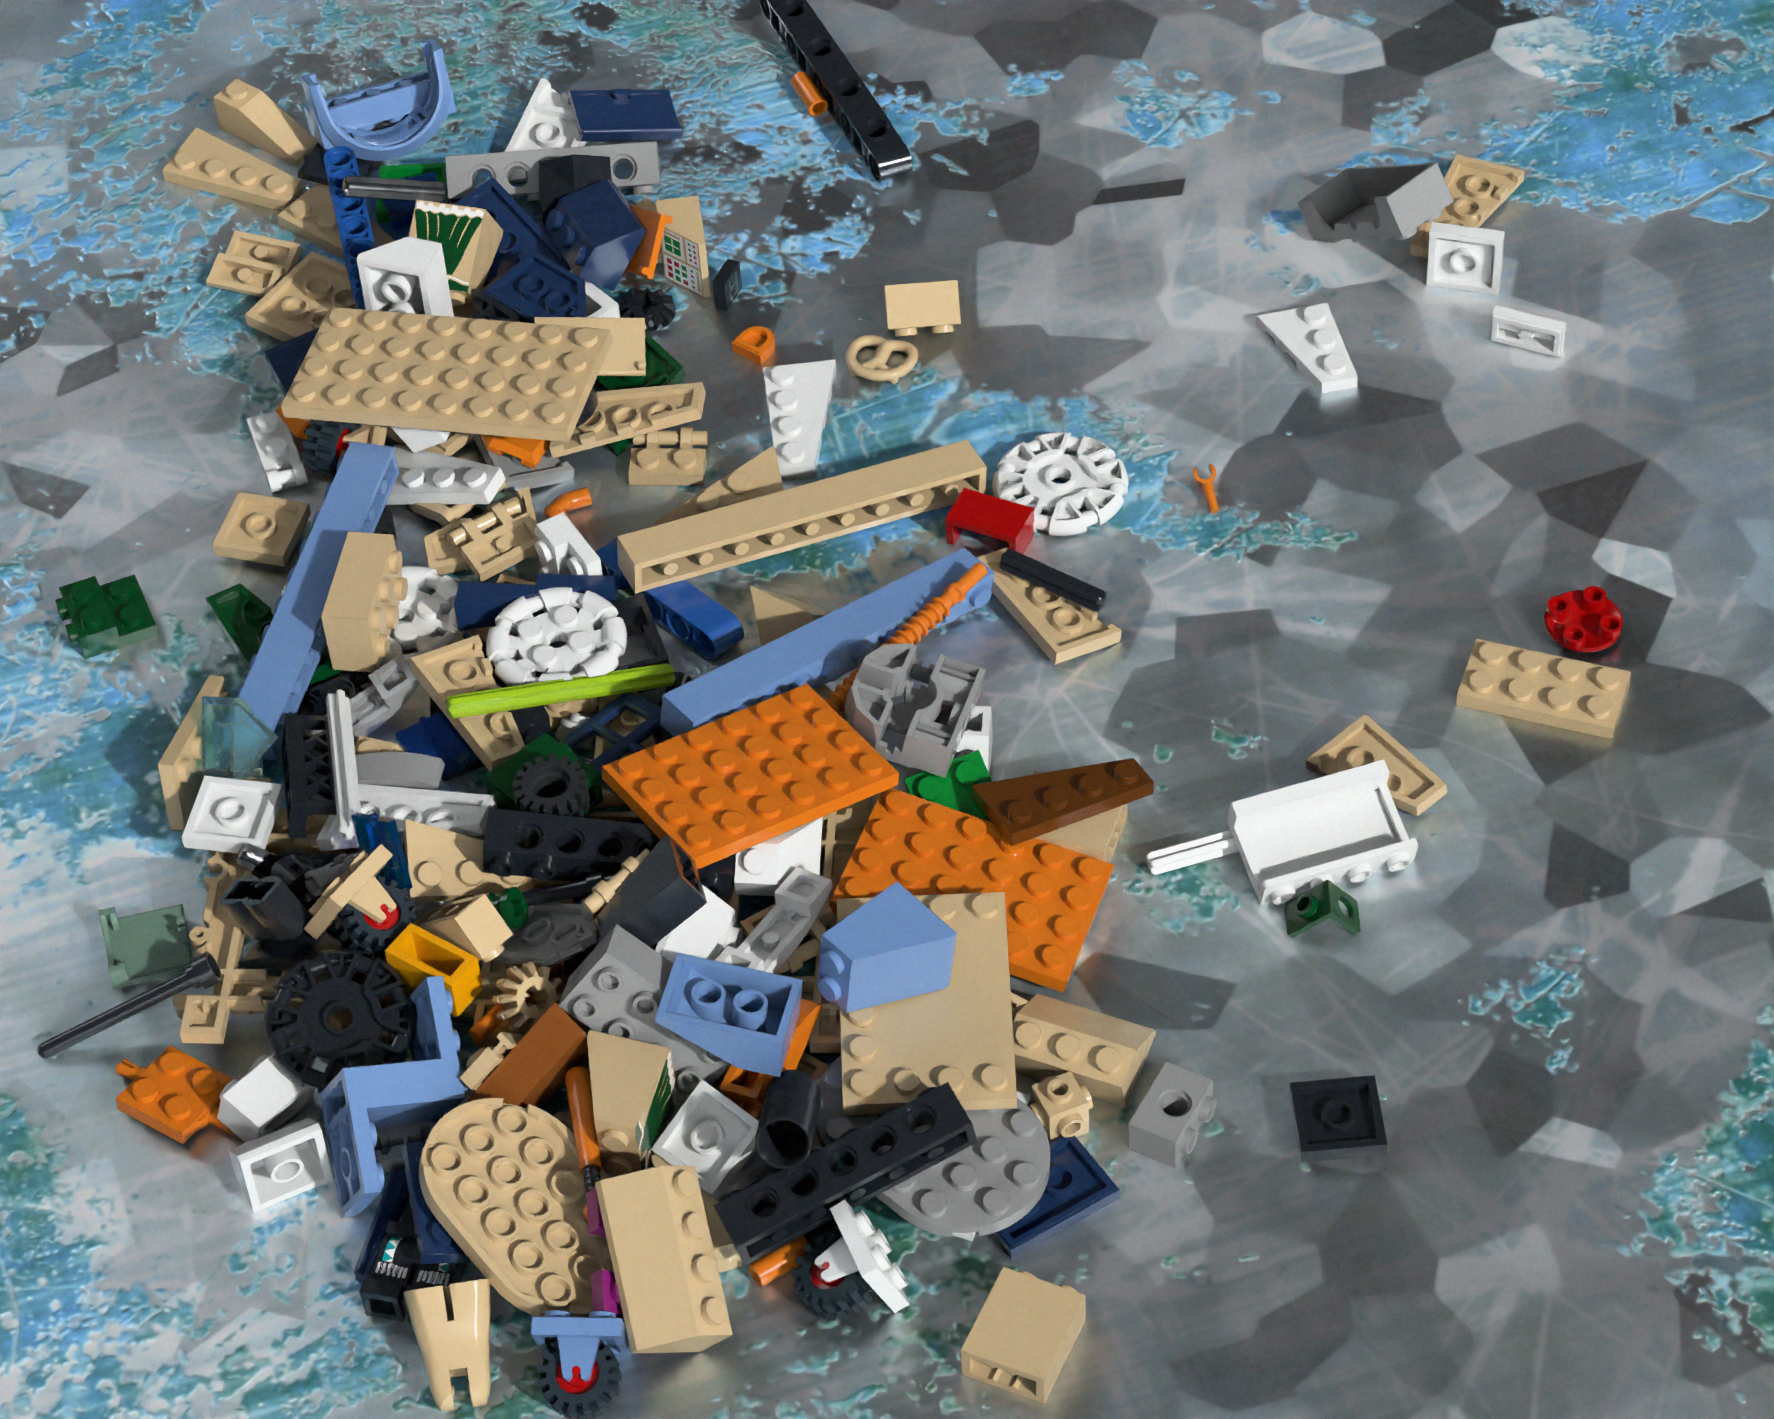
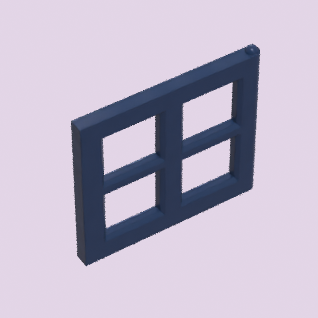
M633 692L624 693L560 741L565 742L572 750L592 734H595L614 744L591 762L574 753L584 763L589 762L593 764L602 777V766L619 760L628 752L634 754L646 749L639 744L663 727L660 725L661 707L633 694ZM626 709L647 719L625 737L604 727V725ZM602 779L601 787L616 794L615 791Z

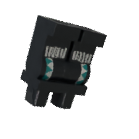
M411 1207L405 1209L398 1222L389 1220L386 1228V1237L380 1245L377 1261L370 1278L365 1277L359 1293L365 1314L368 1316L403 1322L405 1316H407L408 1323H411L403 1292L441 1285L449 1286V1284L462 1281L464 1269L468 1263L420 1264ZM379 1300L392 1302L393 1306L386 1307Z

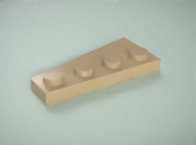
M1456 154L1444 177L1454 202L1442 209L1443 214L1439 218L1419 226L1417 233L1410 243V255L1428 259L1429 233L1432 222L1479 228L1524 181L1525 170Z
M479 634L410 658L409 670L490 772L494 767L503 764L525 746L511 712L503 711L453 719L447 714L446 698L448 696L501 688L496 685L493 678V668L489 658H485L483 654V644Z
M208 676L158 763L170 830L184 831L220 737L224 719L231 712L232 696L230 692L226 691L224 676Z

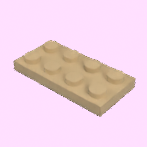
M1476 639L1457 693L1456 705L1613 739L1630 684L1631 672Z

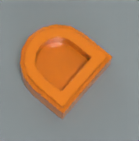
M762 326L747 328L731 342L732 352L762 365L775 351V336L771 330Z

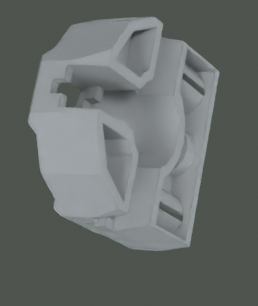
M909 643L882 645L865 656L856 673L845 703V715L848 718V722L886 760L946 778L981 693L986 669L942 654L939 655L936 665L930 664L929 668H925L922 666L923 661L915 659L917 646ZM911 678L929 685L928 687L921 685L920 690L913 688L914 682L908 680ZM904 695V703H898L894 706L891 698ZM942 704L953 707L947 726L935 722L940 714ZM888 728L898 734L906 735L903 748L895 746L894 750L887 748L888 743L884 742L883 738Z

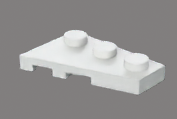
M1328 303L1257 315L1256 326L1263 333L1268 332L1275 339V346L1282 353L1287 352L1296 361V368L1321 394L1357 387V373Z

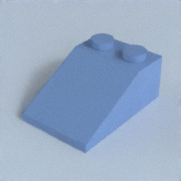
M677 953L655 1016V1022L737 1068L780 1077L800 1015L803 980Z

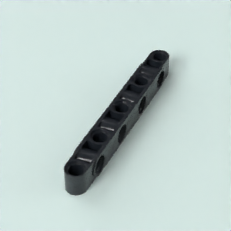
M760 0L763 14L779 37V40L800 71L808 73L828 103V112L877 182H882L911 172L913 164L907 146L806 0Z

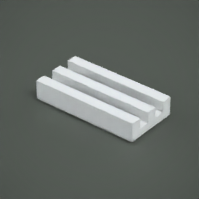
M1495 305L1491 316L1490 340L1561 358L1565 347L1563 343L1565 341L1566 333L1564 332L1567 323Z

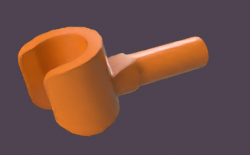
M1209 464L1211 477L1201 479L1195 467L1193 470V481L1198 487L1203 489L1210 513H1217L1219 508L1213 486L1216 469L1212 464Z

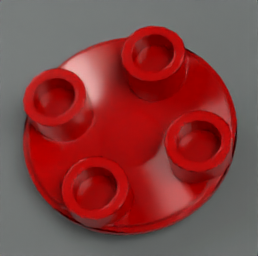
M1589 586L1584 590L1569 591L1551 597L1547 603L1544 624L1552 639L1561 646L1577 652H1597L1610 647L1618 640L1623 628V618L1618 607L1606 597V592L1602 588Z

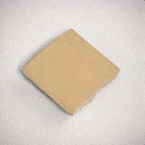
M235 230L226 253L218 252L206 284L211 287L263 298L297 265L303 250L299 243Z

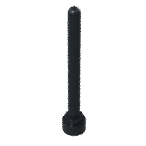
M208 951L192 958L191 964L186 966L185 972L42 1042L37 1048L39 1056L49 1058L192 986L196 989L200 987L207 989L221 982L222 974L216 960Z

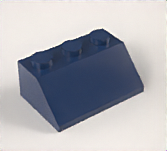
M608 179L560 198L555 209L551 210L548 214L544 227L575 275L587 282L612 291L615 290L647 232V229L613 181Z

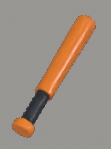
M577 1066L567 1071L565 1082L579 1171L584 1176L586 1194V1192L595 1188L596 1182L601 1180L600 1172L602 1165L594 1122L590 1071L585 1067ZM586 1204L583 1208L585 1220L588 1221Z

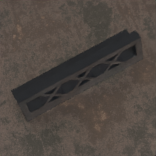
M285 714L281 751L288 837H305L307 814L337 815L328 716ZM304 729H307V730H324V731H322V732H320V733H318V734H316V735H313V734L309 733L308 731H306V730H304ZM315 749L322 753V755L315 757L308 752ZM317 771L325 777L318 780L309 774ZM316 794H320L329 800H316L308 798Z

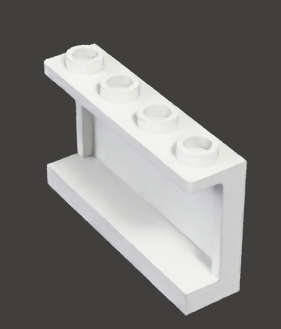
M1385 760L1231 802L1227 822L1260 905L1270 902L1276 905L1284 904L1295 898L1296 895L1302 894L1326 880L1331 881L1333 884L1347 880L1353 883L1361 882L1371 877L1375 872L1386 869L1391 872L1399 871L1408 867L1414 861L1419 845L1416 838L1409 839L1387 786L1390 772Z

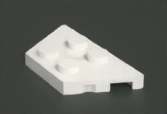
M541 78L505 152L585 146L587 141H581L572 107L568 105L569 96L565 92L559 94L551 88V84L547 79ZM523 169L514 170L510 175V184L527 181V171Z

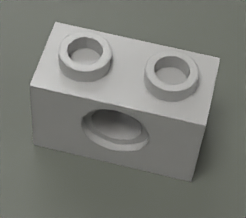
M1166 1061L1128 1123L1129 1149L1175 1168L1184 1153L1189 1155L1192 1152L1198 1137L1197 1130L1202 1122L1208 1123L1214 1114L1217 1100L1213 1098V1079Z

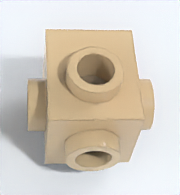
M1071 1071L1058 1076L1046 1077L1039 1083L1031 1085L1032 1104H1029L1028 1107L1041 1121L1047 1133L1049 1143L1061 1136L1067 1138L1075 1136L1077 1138L1089 1133V1109L1093 1108L1092 1098L1084 1084L1078 1085Z

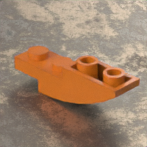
M801 999L800 1015L782 1072L796 1070L823 1009L820 1003ZM730 1065L719 1089L728 1099L759 1121L766 1089L771 1079L775 1076L744 1070Z

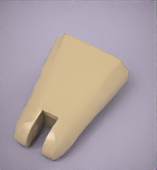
M490 1279L472 1280L449 1284V1286L441 1285L403 1292L410 1321L423 1358L430 1391L441 1412L455 1411L454 1385L452 1386L451 1378L467 1375L469 1379L467 1387L471 1395L473 1408L487 1405L491 1386L489 1347Z

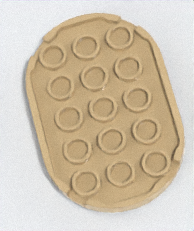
M484 1098L455 1107L446 1113L433 1127L420 1156L419 1182L422 1194L431 1212L484 1277L490 1279V1284L513 1306L536 1317H544V1312L560 1310L570 1312L571 1317L589 1318V1313L593 1312L591 1275L601 1269L614 1271L607 1238L588 1234V1221L585 1220L583 1208L587 1204L586 1189L584 1187V1176L579 1171L574 1134L557 1118L531 1104L524 1108L503 1103L504 1098ZM602 1168L600 1172V1179L603 1180L610 1178L609 1175Z

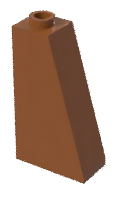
M556 1003L552 1004L466 1103L484 1098H504L503 1103L524 1108L531 1104L539 1108L565 1083V1075L569 1069L582 1066L589 1060L586 1033Z

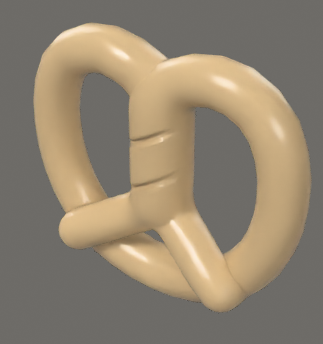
M863 335L857 337L849 344L845 360L853 377L860 376L869 380L889 381L891 384H896L899 378L905 376L914 368L919 355L916 347L907 341L886 340L877 335ZM862 347H878L871 360L862 364L858 363L856 355ZM892 351L905 352L907 358L900 366L890 369L886 365Z

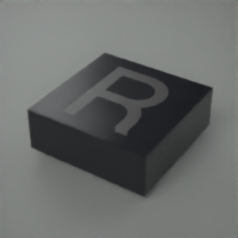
M727 259L712 281L716 309L728 311L742 289L739 261Z

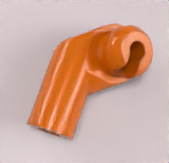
M588 488L577 489L557 496L545 507V517L549 519L562 512L567 516L566 512L592 505Z

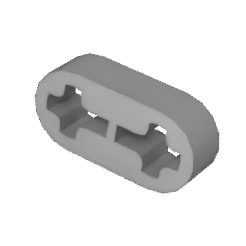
M421 1121L376 1131L377 1143L374 1147L376 1163L382 1165L384 1172L405 1169L402 1156L405 1142H424L437 1122ZM390 1147V1153L382 1155V1148Z

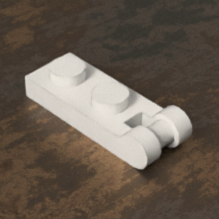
M273 411L247 418L248 429L271 493L281 491L282 486L296 483V486L307 484L306 472L290 430L277 412Z

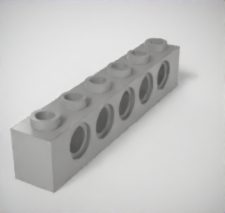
M656 141L445 156L448 199L451 202H457L475 190V177L480 172L486 171L492 174L495 180L512 198L527 197V201L530 203L541 202L539 194V162L571 154L610 157L612 181L618 190L632 189L633 195L653 194V188L661 187L658 144ZM624 161L631 163L634 171L629 178L619 179L615 176L614 170L617 164ZM517 169H523L528 173V180L521 187L512 186L509 180L511 173Z

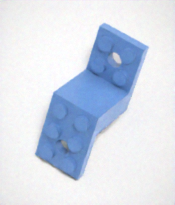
M443 976L426 977L409 996L412 1002L416 1004L418 1016L414 1042H409L412 1062L342 1068L320 1093L341 1218L358 1216L382 1192L381 1189L384 1187L383 1167L380 1163H376L374 1147L377 1143L376 1130L421 1121L438 1122L442 1111H451L465 1099L468 1086L460 1079L464 1073L463 1070L460 1071L458 1061L460 1038L458 1032L452 1029L450 1014L452 1013L453 1001L450 991L445 989Z

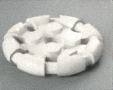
M1052 432L1037 435L1033 441L1028 443L1022 441L1011 448L997 465L999 471H996L993 475L992 491L994 497L1034 508V533L1039 529L1049 531L1050 536H1071L1085 533L1087 527L1094 524L1099 527L1111 519L1124 503L1123 496L1128 492L1129 481L1122 460L1116 459L1115 452L1101 441L1086 435L1083 438L1073 437L1070 432ZM1075 451L1077 456L1069 455L1068 452ZM1059 478L1067 482L1054 483L1052 480ZM1086 507L1088 511L1081 513L1079 509Z
M407 565L402 566L401 569L402 578H407L408 591L405 601H400L399 620L410 619L412 622L402 623L396 629H391L389 656L382 659L381 665H385L397 656L402 655V650L417 648L418 652L402 655L410 667V658L444 647L461 632L458 630L454 607L459 583L448 575L439 576L435 569ZM431 589L435 590L432 595L427 594Z
M569 587L539 590L540 596L528 599L522 596L514 600L495 618L496 627H492L488 631L486 640L487 658H489L491 665L495 667L494 673L509 687L559 679L571 681L573 680L572 677L586 676L588 678L604 676L617 668L619 665L618 657L624 655L627 645V629L624 620L621 617H617L618 610L615 606L594 592L586 591L585 594L572 592V588ZM542 609L545 612L536 617L532 614ZM510 633H512V634H517L518 637L511 636V635H509V634H510ZM556 641H562L566 643L564 646L559 648H553L552 646H549L551 643ZM536 671L543 673L540 677H536Z

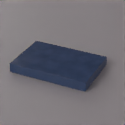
M1061 1136L1049 1143L1050 1174L1048 1183L1040 1200L1032 1210L1011 1226L991 1233L1010 1259L1120 1198V1189L1075 1136L1068 1138Z

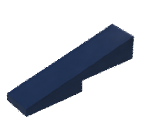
M538 573L536 585L459 582L454 602L458 630L496 626L495 618L507 605L522 596L525 599L540 596L539 590L548 588L569 587L572 588V592L583 594L586 591H591L609 602L617 601L615 576ZM542 609L532 614L536 617L545 612Z

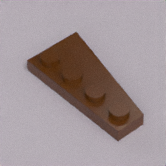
M1134 758L972 785V798L1011 846L1152 795L1154 792V781Z

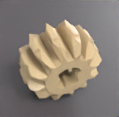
M533 962L523 963L521 969L517 966L508 968L506 970L508 979H498L495 983L503 991L502 995L493 996L492 999L493 1003H502L503 1009L498 1012L496 1017L499 1020L510 1018L508 1029L512 1032L519 1031L522 1028L524 1034H526L552 1004L560 1002L563 995L556 994L555 991L562 980L559 978L549 979L550 968L541 966L536 970ZM526 992H531L533 995V1000L529 1001V1003L533 1004L531 1006L526 1005L525 997L530 996Z

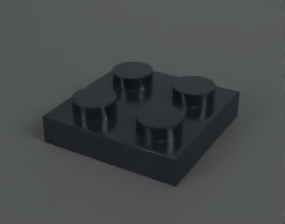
M1375 1075L1289 1083V1095L1301 1162L1387 1155L1388 1144Z

